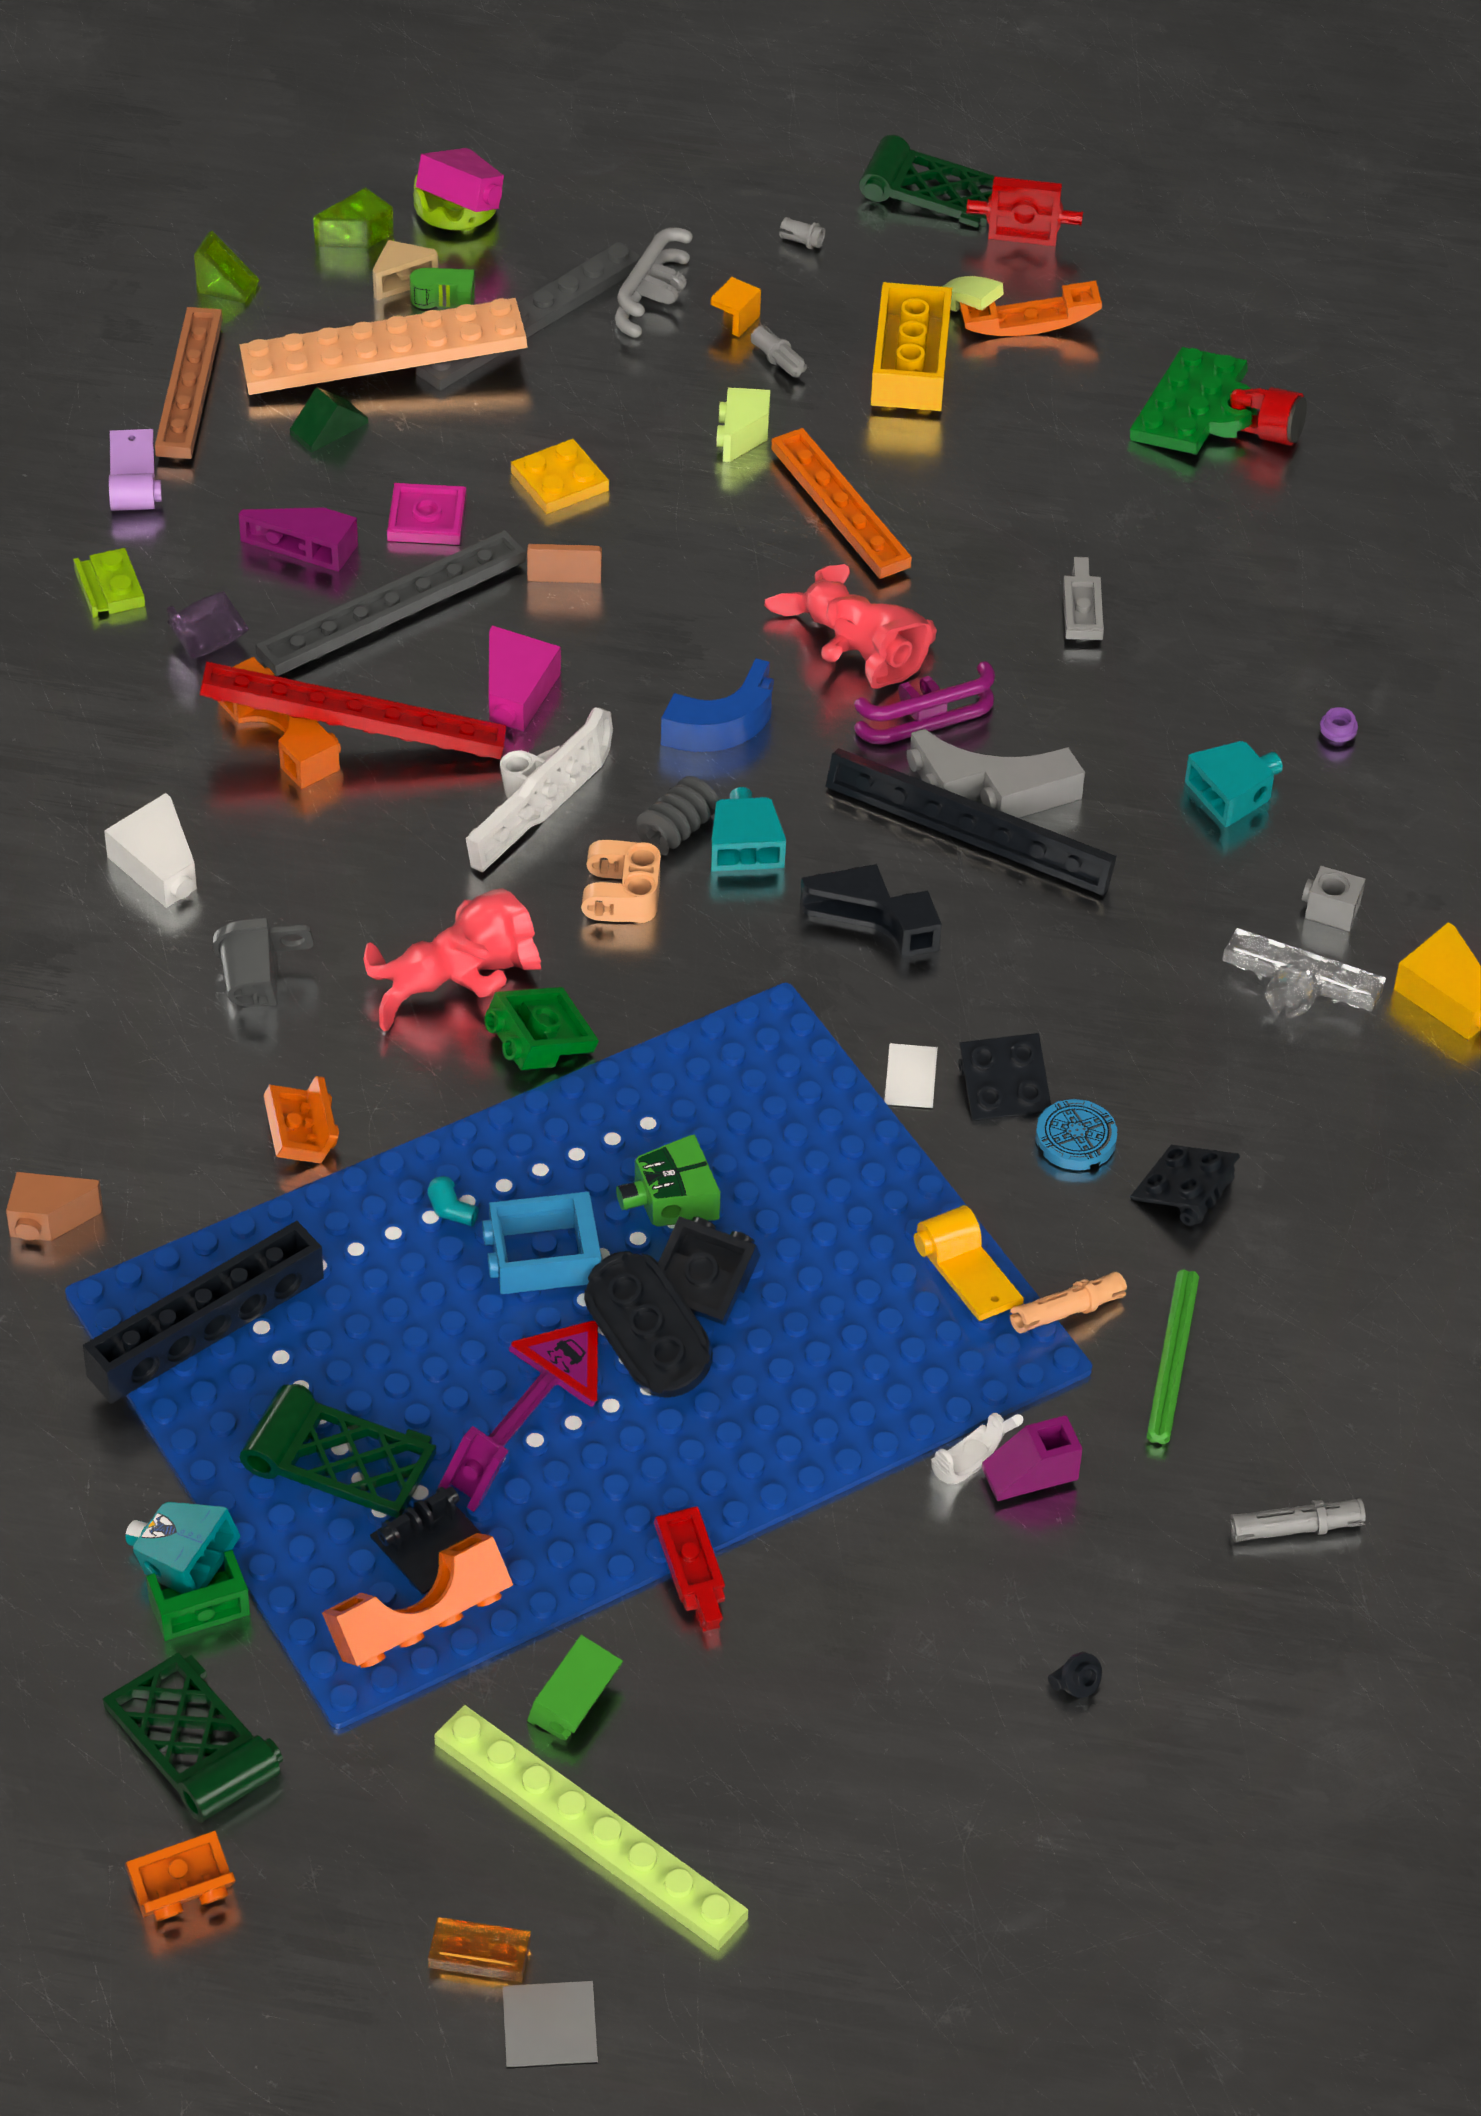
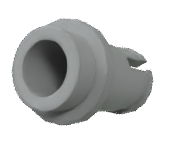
M785 217L780 226L781 229H785V232H779L781 239L806 244L808 249L820 248L823 244L825 229L820 227V224L817 222L811 225Z

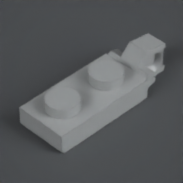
M1074 557L1072 576L1065 575L1063 580L1065 639L1103 640L1101 577L1089 575V557Z

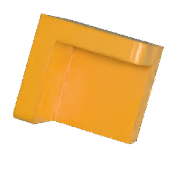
M731 277L711 297V305L733 315V335L740 337L760 317L761 289Z

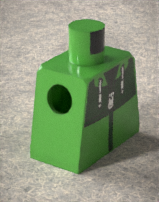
M695 1134L638 1156L635 1159V1182L616 1186L620 1208L627 1210L644 1205L651 1224L657 1227L675 1225L679 1216L691 1221L693 1217H700L708 1221L720 1219V1190Z

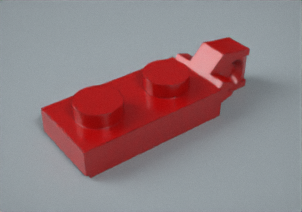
M698 1506L656 1516L654 1525L679 1599L683 1602L686 1612L695 1609L703 1632L720 1628L719 1624L723 1617L718 1603L725 1601L723 1592L725 1583Z

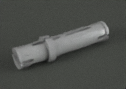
M1361 1498L1326 1503L1319 1499L1312 1500L1311 1505L1231 1514L1230 1527L1233 1540L1236 1543L1250 1539L1286 1536L1305 1532H1315L1316 1535L1327 1534L1328 1530L1336 1528L1364 1526L1366 1516Z

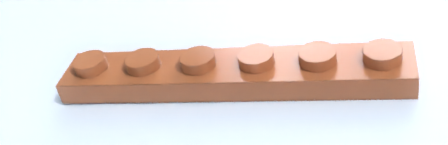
M187 307L155 442L156 457L192 458L223 321L222 309Z

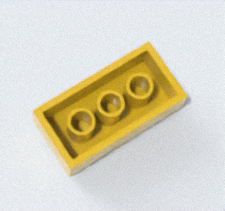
M883 282L872 373V406L941 411L952 288Z

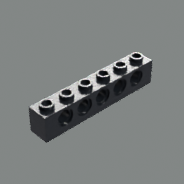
M298 1221L291 1223L83 1344L87 1377L111 1404L324 1279L322 1246Z

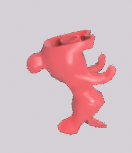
M845 564L829 565L815 572V583L810 585L805 593H781L765 599L764 606L773 613L783 616H795L806 612L811 615L814 622L835 630L836 636L822 647V659L827 662H836L843 652L858 650L866 661L865 674L871 687L874 689L904 682L919 671L928 653L929 646L936 639L937 629L933 621L926 620L914 610L895 604H871L863 596L849 594L844 583L850 575V569Z
M503 888L495 889L479 895L473 900L464 899L456 910V922L453 926L438 934L432 942L420 941L412 944L403 955L387 964L379 949L373 943L369 942L366 944L363 960L367 975L375 980L388 979L393 981L392 988L383 995L379 1007L380 1028L384 1032L390 1029L394 1023L395 1013L402 1001L415 993L433 992L448 979L473 991L481 998L493 996L495 992H498L506 985L507 978L504 972L499 969L515 966L523 970H541L539 952L532 939L535 935L533 923L526 907L511 892ZM480 970H496L489 976L479 974Z

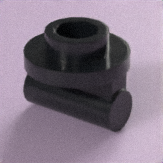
M1082 1651L1072 1655L1063 1666L1050 1674L1048 1681L1057 1691L1063 1689L1072 1696L1085 1698L1092 1695L1098 1688L1102 1678V1667L1094 1655Z

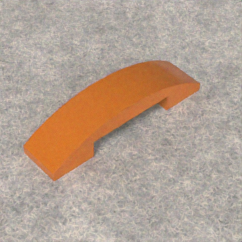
M1096 281L1063 285L1061 297L996 306L994 301L982 311L959 302L965 329L994 336H1025L1045 333L1072 325L1102 309V301Z

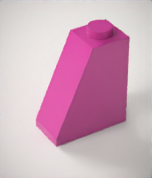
M468 148L421 154L416 187L472 211L480 212L499 209L504 175Z
M492 625L489 630V721L524 732L561 674L560 646Z

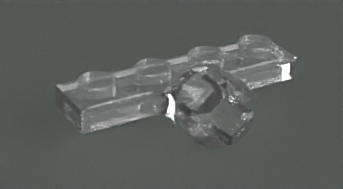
M1239 928L1236 929L1226 945L1222 959L1223 962L1235 965L1242 970H1250L1271 978L1267 985L1268 989L1265 992V998L1269 1006L1277 1014H1281L1285 1005L1291 1007L1287 1013L1289 1018L1306 1013L1315 998L1320 995L1348 1003L1355 1008L1373 1011L1386 982L1385 977Z

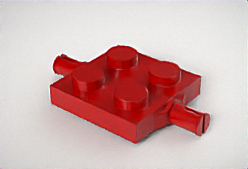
M994 176L992 194L988 201L968 199L966 214L986 215L989 224L988 239L1056 247L1057 232L1061 224L1082 226L1083 211L1063 210L1061 202L1062 184Z

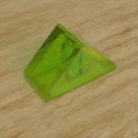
M213 231L206 235L194 253L198 293L244 303L260 281Z

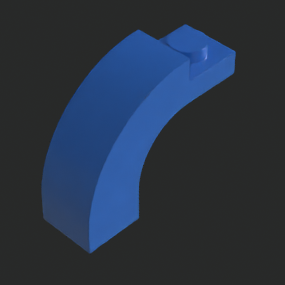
M755 658L742 686L732 695L722 699L700 700L674 693L661 718V745L690 752H713L735 747L756 736L771 718L774 679L769 678L770 662Z

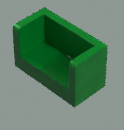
M233 1550L223 1552L225 1571L216 1573L208 1586L181 1594L171 1588L161 1590L155 1573L146 1575L149 1602L164 1641L250 1615L248 1588Z

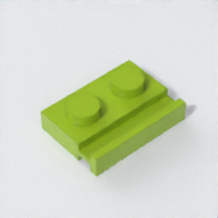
M126 548L89 555L90 560L81 562L79 558L73 559L75 573L93 618L98 617V613L103 611L113 614L145 606L144 594Z

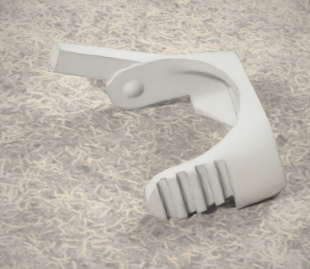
M992 1413L988 1417L987 1426L982 1424L947 1451L945 1449L936 1451L935 1457L931 1459L934 1474L939 1480L947 1484H958L982 1469V1462L998 1449L1006 1432L1023 1423V1417L1017 1414L1004 1420L998 1413Z

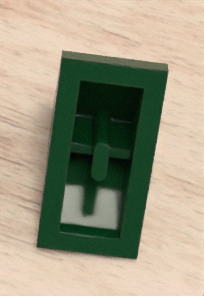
M316 387L291 426L290 435L312 453L368 424V417L347 399Z

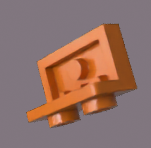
M315 1076L307 1090L269 1084L263 1096L276 1157L322 1164L330 1149L336 1146L339 1137V1128L334 1123L331 1109L332 1097L327 1091L325 1078Z
M216 1830L125 1863L142 1917L154 1914L156 1921H161L184 1912L181 1904L197 1898L200 1899L201 1905L223 1899L228 1896L226 1888L233 1886L236 1882L233 1872L230 1873Z

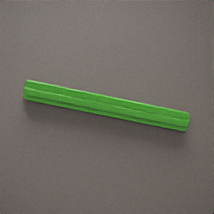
M1182 1269L1176 1276L1148 1425L1147 1439L1151 1443L1158 1442L1164 1445L1170 1441L1199 1282V1275L1195 1271L1189 1272Z

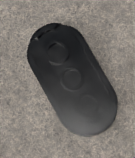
M631 1251L617 1252L601 1260L592 1269L588 1277L589 1283L584 1294L585 1304L592 1318L634 1382L643 1391L657 1397H676L693 1390L704 1380L710 1370L713 1357L712 1346L704 1328L662 1266L649 1255L643 1253L642 1255L632 1254Z

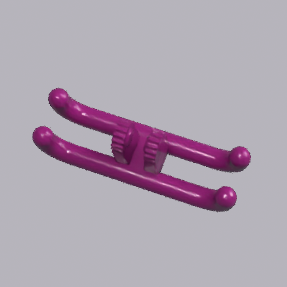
M982 661L977 666L979 678L944 689H940L930 676L922 677L919 683L923 695H920L909 682L899 684L898 693L901 701L886 706H875L866 698L859 697L856 699L854 706L857 712L864 718L872 721H888L911 714L915 721L883 730L871 728L866 722L858 721L854 726L855 733L863 741L884 745L910 738L912 732L923 729L931 732L978 718L988 713L994 704L995 698L990 689L995 680L994 669L990 663ZM977 695L979 701L947 711V703Z

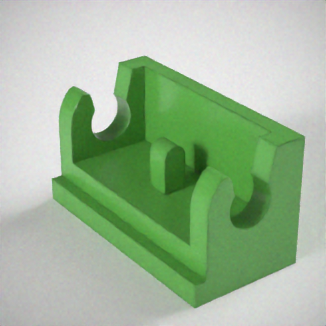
M581 1634L534 1700L527 1722L532 1725H538L562 1740H567L571 1732H576L582 1720L615 1673L620 1669L623 1660Z

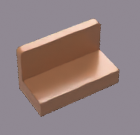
M529 544L527 546V581L601 583L602 548L600 546Z

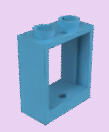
M589 1192L489 1203V1220H482L483 1239L485 1246H493L494 1253H487L490 1279L498 1278L500 1295L588 1285V1277L592 1269L601 1262L600 1246ZM574 1228L579 1254L508 1262L504 1240L506 1235Z

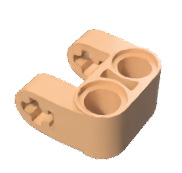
M598 840L593 842L589 846L586 865L589 872L597 877L622 879V884L596 882L587 885L583 891L581 909L585 916L593 920L645 923L652 920L657 913L660 888L661 856L658 848L646 842L636 843L619 840Z

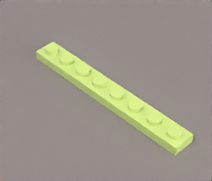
M466 1705L458 1710L434 1734L435 1745L719 1951L748 1919V1909Z

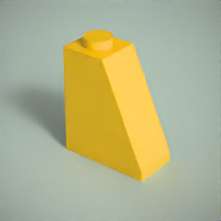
M1448 922L1399 962L1394 990L1469 1040L1481 1030V965L1456 927Z

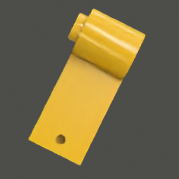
M962 1205L918 1223L917 1233L914 1234V1243L919 1254L923 1257H928L978 1321L1024 1304L1023 1296L982 1248L979 1223L968 1206Z

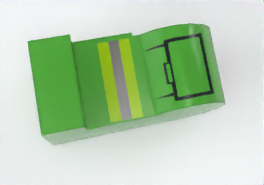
M419 268L410 275V300L413 306L417 308L430 309L436 306L438 308L452 309L460 305H473L475 269Z

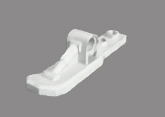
M597 707L592 709L585 724L561 747L556 746L537 756L522 750L512 751L501 758L500 769L504 793L508 799L498 806L483 823L473 829L469 836L466 837L470 866L484 872L528 829L544 822L603 766L610 751L613 733L610 711Z

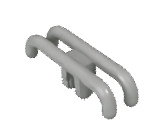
M672 227L658 232L621 286L617 296L620 306L615 315V322L622 333L633 338L641 336L642 328L638 324L631 322L629 316L641 317L644 314L645 308L639 303L643 296L661 303H667L668 305L673 304V302L675 303L679 296L678 291L681 292L684 289L687 279L679 271L676 272L674 269L663 265L667 262L686 264L689 262L690 256L684 250L663 248L671 241L690 243L693 236L689 230Z

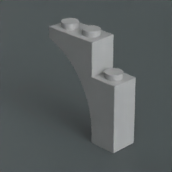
M926 729L911 733L910 750H907V761L910 769L913 772L917 771L922 781L973 801L981 799L984 805L1020 818L1082 799L1085 771L1069 747L1039 755L999 757L974 753L955 747L937 738Z

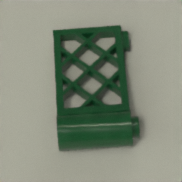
M887 135L880 140L859 182V189L871 201L881 202L892 197L958 218L959 222L978 228L979 225L987 226L986 215L966 214L968 199L988 201L992 191L982 193L977 186L985 185L992 188L994 175L911 150L909 144L903 138L897 135ZM918 164L927 167L929 170L918 173L913 165ZM953 175L961 180L950 183L946 176ZM936 179L940 184L939 186L929 188L925 181ZM916 184L919 190L911 191L902 187ZM968 189L972 195L961 198L956 191ZM948 194L951 200L942 201L937 199L936 196Z
M292 1384L279 1387L240 1452L239 1458L247 1470L259 1477L274 1479L279 1475L397 1518L404 1512L436 1455V1445L431 1444L432 1437L408 1429L403 1434L317 1403L310 1390L302 1385ZM324 1420L338 1425L341 1433L319 1440L315 1430L320 1421ZM367 1436L379 1441L380 1448L361 1454L358 1453L354 1444L355 1440ZM346 1443L352 1456L329 1463L324 1450ZM405 1451L421 1455L417 1463L402 1468L398 1467L393 1456ZM316 1452L322 1463V1466L310 1470L295 1466L300 1457ZM386 1458L392 1471L369 1477L364 1464ZM357 1467L362 1478L361 1481L347 1485L337 1481L335 1473ZM397 1481L401 1490L394 1502L378 1496L374 1488Z
M178 1652L105 1696L102 1700L105 1709L179 1792L192 1816L202 1823L279 1775V1764L283 1762V1757L272 1739L264 1740L258 1735L253 1736L203 1680L207 1677V1672L192 1655L184 1659ZM176 1671L185 1678L183 1689L160 1688L161 1681ZM132 1698L148 1699L144 1713L127 1712L120 1705ZM156 1700L179 1701L176 1715L154 1714ZM188 1702L207 1703L210 1706L208 1718L185 1716ZM149 1726L173 1727L170 1740H150L147 1737ZM181 1728L203 1729L204 1734L201 1744L178 1742ZM213 1730L230 1731L237 1737L227 1745L210 1744ZM175 1754L198 1756L196 1764L181 1773L172 1765Z

